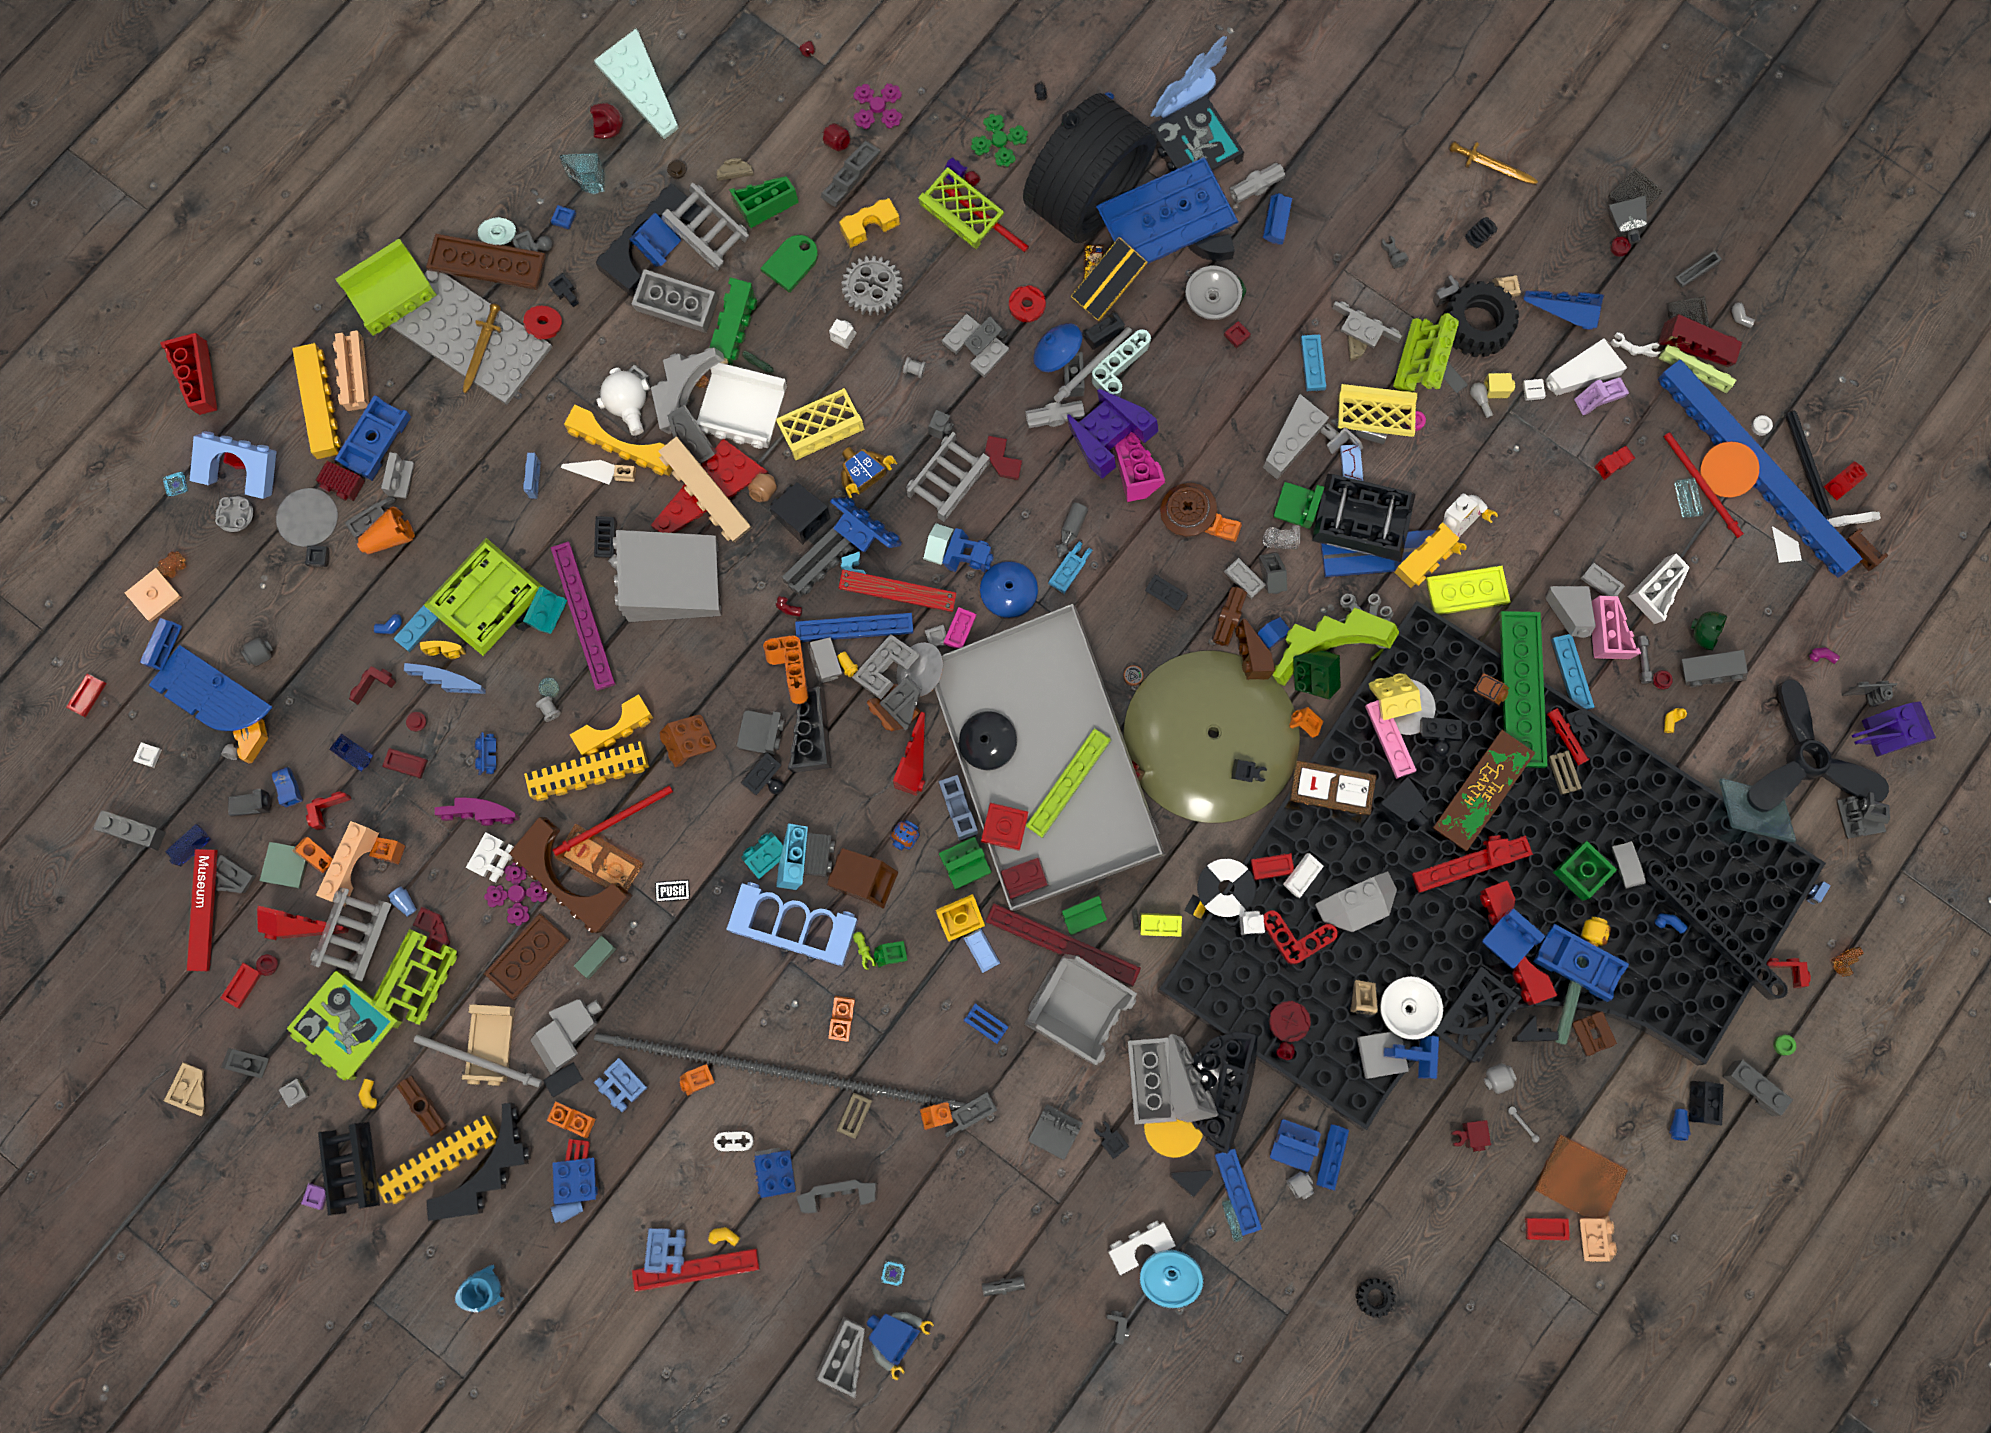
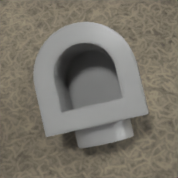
M1300 1171L1286 1180L1296 1199L1300 1197L1306 1199L1314 1194L1311 1186L1313 1182L1307 1173L1303 1174Z

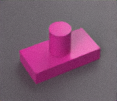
M958 607L945 637L944 644L955 649L964 647L977 614Z

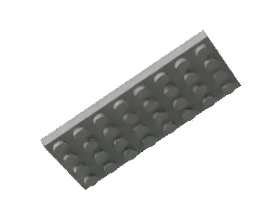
M427 270L424 276L437 296L400 318L397 322L389 325V327L466 377L482 327L477 326L475 321L486 322L491 304L445 273ZM499 311L493 325L500 327L502 332L492 331L473 383L508 405L552 349V345L544 339L535 338L531 333L528 334L523 325L502 311Z

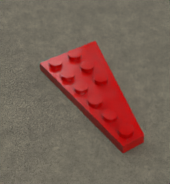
M722 439L715 448L716 454L701 464L728 499L749 486L757 474H769L767 470L725 439ZM686 484L651 524V527L657 532L676 533L686 527V524L702 517L707 512V510L703 511L696 502L699 500L696 496H690L684 489Z

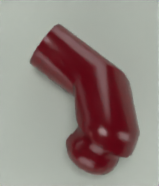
M779 596L777 598L776 607L786 615L801 617L802 607L787 605L786 597Z

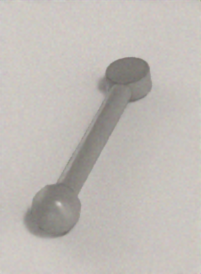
M1509 1107L1508 1113L1518 1120L1531 1136V1140L1537 1143L1540 1139L1539 1136L1534 1134L1516 1113L1515 1107Z

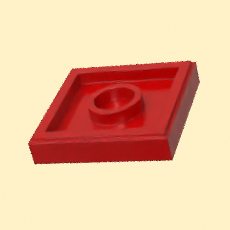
M990 803L981 842L1020 851L1029 812Z

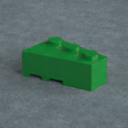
M787 176L763 181L764 184L752 186L750 184L746 185L747 188L729 189L733 203L750 229L799 203L796 190Z

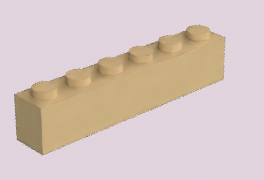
M678 437L672 439L659 450V453L662 455L659 457L666 466L670 465L673 468L672 474L674 477L686 484L684 489L690 496H696L699 500L696 502L703 511L707 510L710 513L709 519L715 526L720 525L723 529L721 533L727 541L732 540L736 542L752 529V526Z

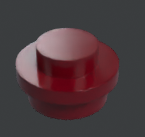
M1660 670L1653 675V684L1656 688L1665 690L1672 685L1673 678L1669 672Z
M413 712L407 717L406 725L411 731H421L426 726V718L420 712Z

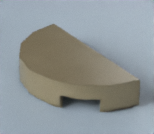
M740 158L724 161V164L717 170L718 181L754 175L751 165Z
M1347 335L1350 362L1359 359L1366 351L1367 345Z

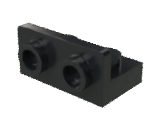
M1707 1081L1690 1082L1689 1122L1722 1126L1724 1084Z

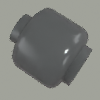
M257 637L245 643L241 653L249 665L259 666L271 659L272 655L270 652L273 648L268 640L263 641L260 637Z

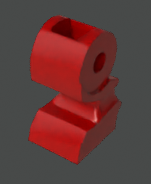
M1625 446L1601 459L1596 464L1595 469L1605 481L1617 469L1621 470L1630 464L1635 457L1628 447Z

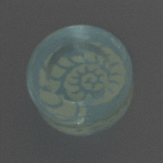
M545 678L540 682L539 692L542 696H551L553 698L559 693V684L553 678Z

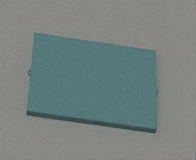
M1723 778L1719 780L1732 828L1792 843L1796 842L1785 799L1771 811L1760 812L1752 808L1747 800V792L1752 786Z

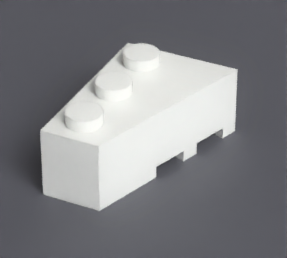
M1677 553L1668 556L1628 597L1654 624L1663 622L1667 617L1666 614L1670 605L1675 600L1676 592L1680 589L1690 567Z

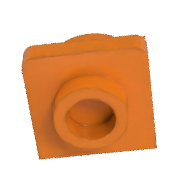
M1309 707L1296 710L1292 714L1289 727L1293 729L1300 726L1313 738L1319 735L1323 720Z
M707 1064L685 1072L680 1077V1087L683 1092H686L687 1096L715 1083Z
M947 1102L920 1109L924 1130L953 1122Z

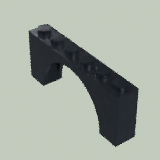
M672 184L665 187L660 192L658 198L655 201H651L647 209L635 218V222L630 227H626L622 235L610 244L609 249L599 255L596 261L599 271L633 297L641 275L632 265L634 244L629 238L652 214L656 213L662 218V214L667 209L670 212H675L688 197ZM694 202L680 217V221L684 225H689L703 209Z

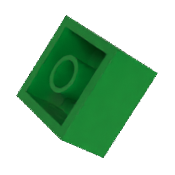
M1586 841L1580 844L1553 873L1584 901L1589 899L1617 869Z

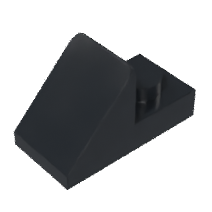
M1536 1015L1531 1016L1512 1037V1042L1559 1040L1558 1032H1551V1028H1538L1537 1032Z

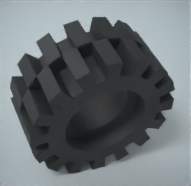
M1378 1278L1366 1279L1367 1281L1360 1283L1361 1286L1357 1288L1356 1302L1361 1311L1371 1317L1378 1318L1387 1316L1388 1312H1392V1307L1396 1304L1394 1301L1396 1294H1394V1289L1388 1282ZM1374 1289L1380 1290L1383 1294V1302L1379 1306L1371 1305L1368 1300L1370 1291Z

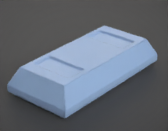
M981 928L964 937L982 973L1000 964Z

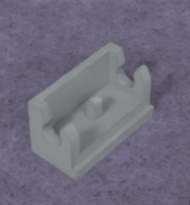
M831 638L810 642L808 651L819 684L838 679V676L842 675V671Z

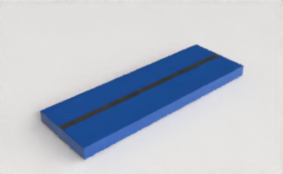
M1435 529L1409 531L1401 562L1320 543L1324 576L1336 577L1395 572L1398 566L1415 549L1420 547L1428 536L1435 532Z

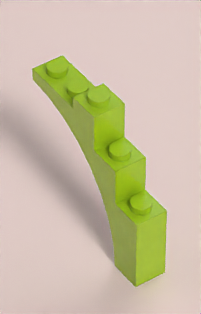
M1355 607L1347 615L1345 624L1325 615L1322 621L1318 622L1315 632L1294 624L1293 628L1286 635V642L1290 647L1285 650L1280 664L1276 665L1273 677L1278 684L1285 686L1294 673L1293 657L1296 655L1326 651L1333 647L1355 643L1376 644L1390 649L1399 634V630L1395 623Z

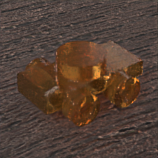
M172 551L167 555V558L161 559L158 562L159 566L156 569L164 578L167 575L173 578L177 574L174 571L176 568L181 571L186 567L183 563L186 559L179 551L175 553Z

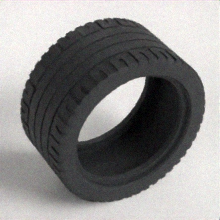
M1104 93L1092 95L1074 109L1080 117V122L1076 127L1068 129L1062 123L1054 134L1051 135L1049 141L1044 145L1045 147L1041 150L1040 155L1036 158V162L1028 174L1029 176L1023 189L1024 204L1074 243L1087 241L1106 225L1096 206L1135 189L1145 173L1156 148V133Z

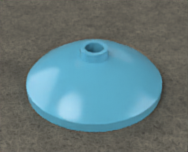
M1165 1250L1153 1254L1145 1261L1141 1268L1140 1283L1146 1296L1154 1303L1163 1307L1179 1308L1192 1303L1199 1296L1203 1286V1274L1197 1262L1189 1255L1179 1251Z

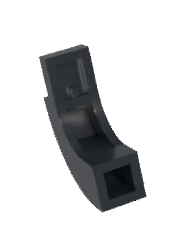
M1231 234L1208 236L1187 246L1197 256L1211 261L1233 259L1235 252Z

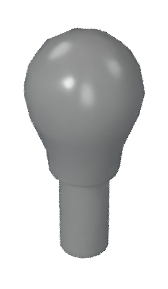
M1483 383L1473 384L1470 388L1471 396L1482 407L1486 418L1493 416L1488 404L1486 386Z

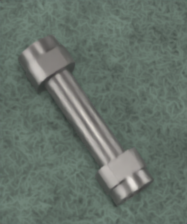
M1648 636L1636 637V648H1639L1641 652L1642 672L1639 675L1642 684L1652 683L1654 678L1649 666L1647 647L1650 646Z

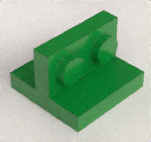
M975 837L939 853L955 890L992 873L985 860V854L982 848L979 847Z

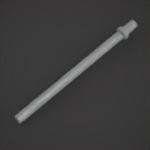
M1126 327L1066 386H1062L1059 389V392L1054 396V400L1060 402L1064 397L1067 398L1071 391L1132 333V330Z
M418 1034L414 1038L415 1043L523 1082V1085L527 1086L529 1084L540 1088L542 1080L532 1077L530 1073L518 1072Z

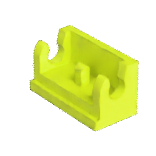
M1140 913L1141 935L1181 936L1182 916L1180 914Z

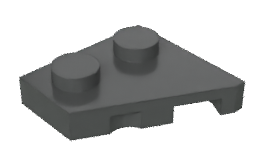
M907 676L880 704L907 730L910 727L922 689Z
M220 855L217 859L215 890L245 893L256 876L225 855Z

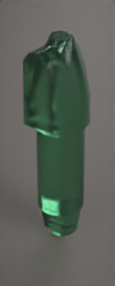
M747 351L743 352L742 356L752 365L769 373L774 371L773 367Z

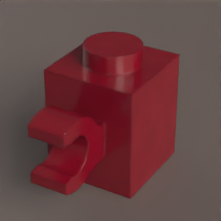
M1487 1120L1462 1123L1463 1131L1451 1132V1135H1458L1460 1137L1459 1142L1452 1143L1453 1146H1462L1465 1143L1466 1148H1472L1473 1152L1483 1151L1485 1146H1491Z

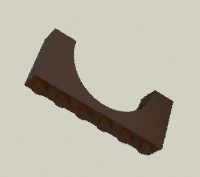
M539 817L510 851L509 854L513 857L512 861L519 867L523 866L527 870V875L534 880L537 879L542 884V889L552 893L560 905L571 910L570 914L574 918L581 919L588 931L592 933L603 932L633 895L619 883H611L604 891L593 896H581L565 888L557 879L551 862L552 846L560 829L547 817Z

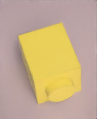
M1489 373L1484 380L1488 398H1508L1515 389V381L1512 380L1511 373Z

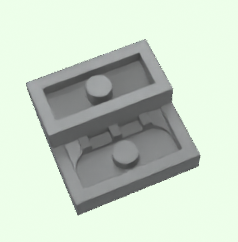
M1393 1032L1357 1038L1365 1079L1409 1072L1406 1059L1384 1057V1048H1392L1393 1044L1403 1045L1402 1037Z

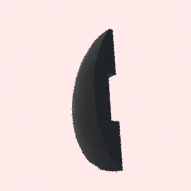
M1232 1032L1223 1036H1217L1208 1041L1207 1045L1193 1057L1194 1062L1192 1066L1201 1074L1203 1079L1200 1082L1205 1092L1209 1090L1218 1116L1193 1121L1192 1124L1195 1129L1200 1130L1206 1137V1142L1226 1154L1229 1153L1238 1132L1251 1090L1258 1035L1253 1033Z

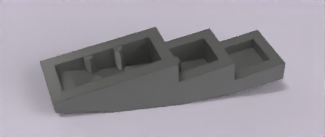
M865 141L844 162V167L833 177L832 183L821 193V198L837 207L864 176L881 150Z

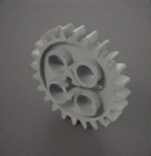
M865 256L864 262L858 259V265L852 262L853 269L847 268V274H843L845 281H842V287H844L842 288V293L846 294L844 296L845 301L849 300L850 307L855 305V311L861 308L862 314L867 310L869 311V316L872 315L873 311L879 315V310L881 309L886 313V307L892 309V302L897 304V297H901L900 291L903 289L901 285L902 277H899V271H895V265L890 266L889 260L883 263L882 257L878 261H876L875 256L870 261L867 256ZM864 273H870L867 277L862 276ZM883 278L888 279L886 282H881L880 280ZM859 289L864 290L863 293H857L856 291ZM875 295H881V296H882V297L879 298V299L874 298Z

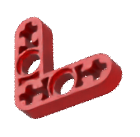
M1268 911L1263 915L1264 928L1289 964L1301 962L1333 942L1338 935L1337 929L1333 925L1325 924L1301 940L1296 941L1278 912ZM1268 915H1270V917L1275 916V925L1278 927L1281 924L1283 928H1280L1275 933H1273L1272 930L1275 929V927L1272 923H1267V920L1269 919ZM1325 928L1327 931L1331 930V939L1325 937L1321 940L1324 943L1321 945L1318 937L1325 933ZM1279 932H1285L1288 935L1286 943L1278 941L1277 935ZM1307 939L1315 940L1316 948L1314 950H1309L1305 946ZM1292 942L1294 945L1290 946L1293 952L1297 951L1299 953L1297 960L1295 958L1290 959V950L1288 948L1284 950L1283 947Z

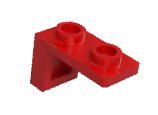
M1854 461L1827 483L1824 488L1837 501L1868 476L1862 465Z
M335 792L329 798H316L312 800V803L306 804L308 812L306 820L308 825L316 830L324 829L325 824L321 809L350 801V795L343 792Z
M1769 958L1766 965L1769 968L1792 969L1793 988L1809 986L1811 975L1808 971L1807 962H1799V958L1786 959V962H1779V958Z

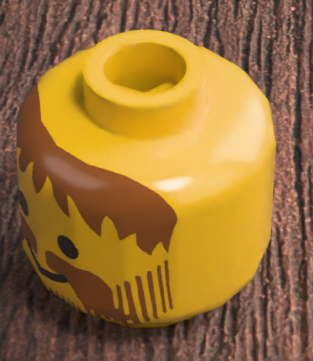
M1592 917L1585 921L1581 938L1596 947L1604 946L1608 941L1611 928L1607 925L1608 922L1606 920Z

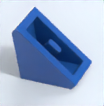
M1279 617L1267 623L1257 635L1270 650L1286 638L1290 628Z

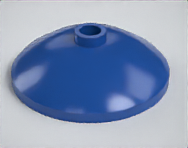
M1071 323L1060 324L1050 329L1039 340L1035 348V366L1040 371L1053 372L1069 363L1081 346V330Z
M1001 562L992 566L983 576L980 585V595L986 608L993 614L1003 618H1015L1027 613L1033 607L1038 595V585L1033 573L1024 565L1017 562ZM1010 583L1013 587L1008 589L1006 584Z

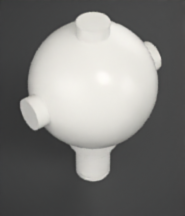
M614 368L610 370V375L601 386V397L597 398V403L600 409L606 408L610 413L622 417L623 421L628 425L631 435H639L644 431L640 421V410L645 404L646 391L650 389L649 383L646 378L641 380L634 373Z

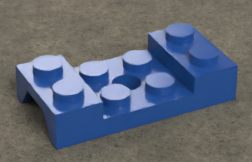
M374 395L335 460L339 465L372 481L382 466L380 461L398 432H403L411 416L407 411L398 410ZM370 433H376L377 436L374 440L369 441L367 439Z
M1556 924L1550 927L1533 961L1551 972L1555 971L1589 990V993L1606 1002L1612 1000L1614 989L1620 977L1629 966L1628 963ZM1578 957L1586 959L1587 966L1585 968L1578 966Z

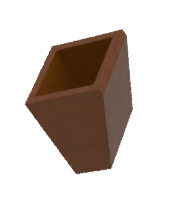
M842 848L836 858L834 869L829 875L827 885L836 891L884 909L898 871L881 860Z

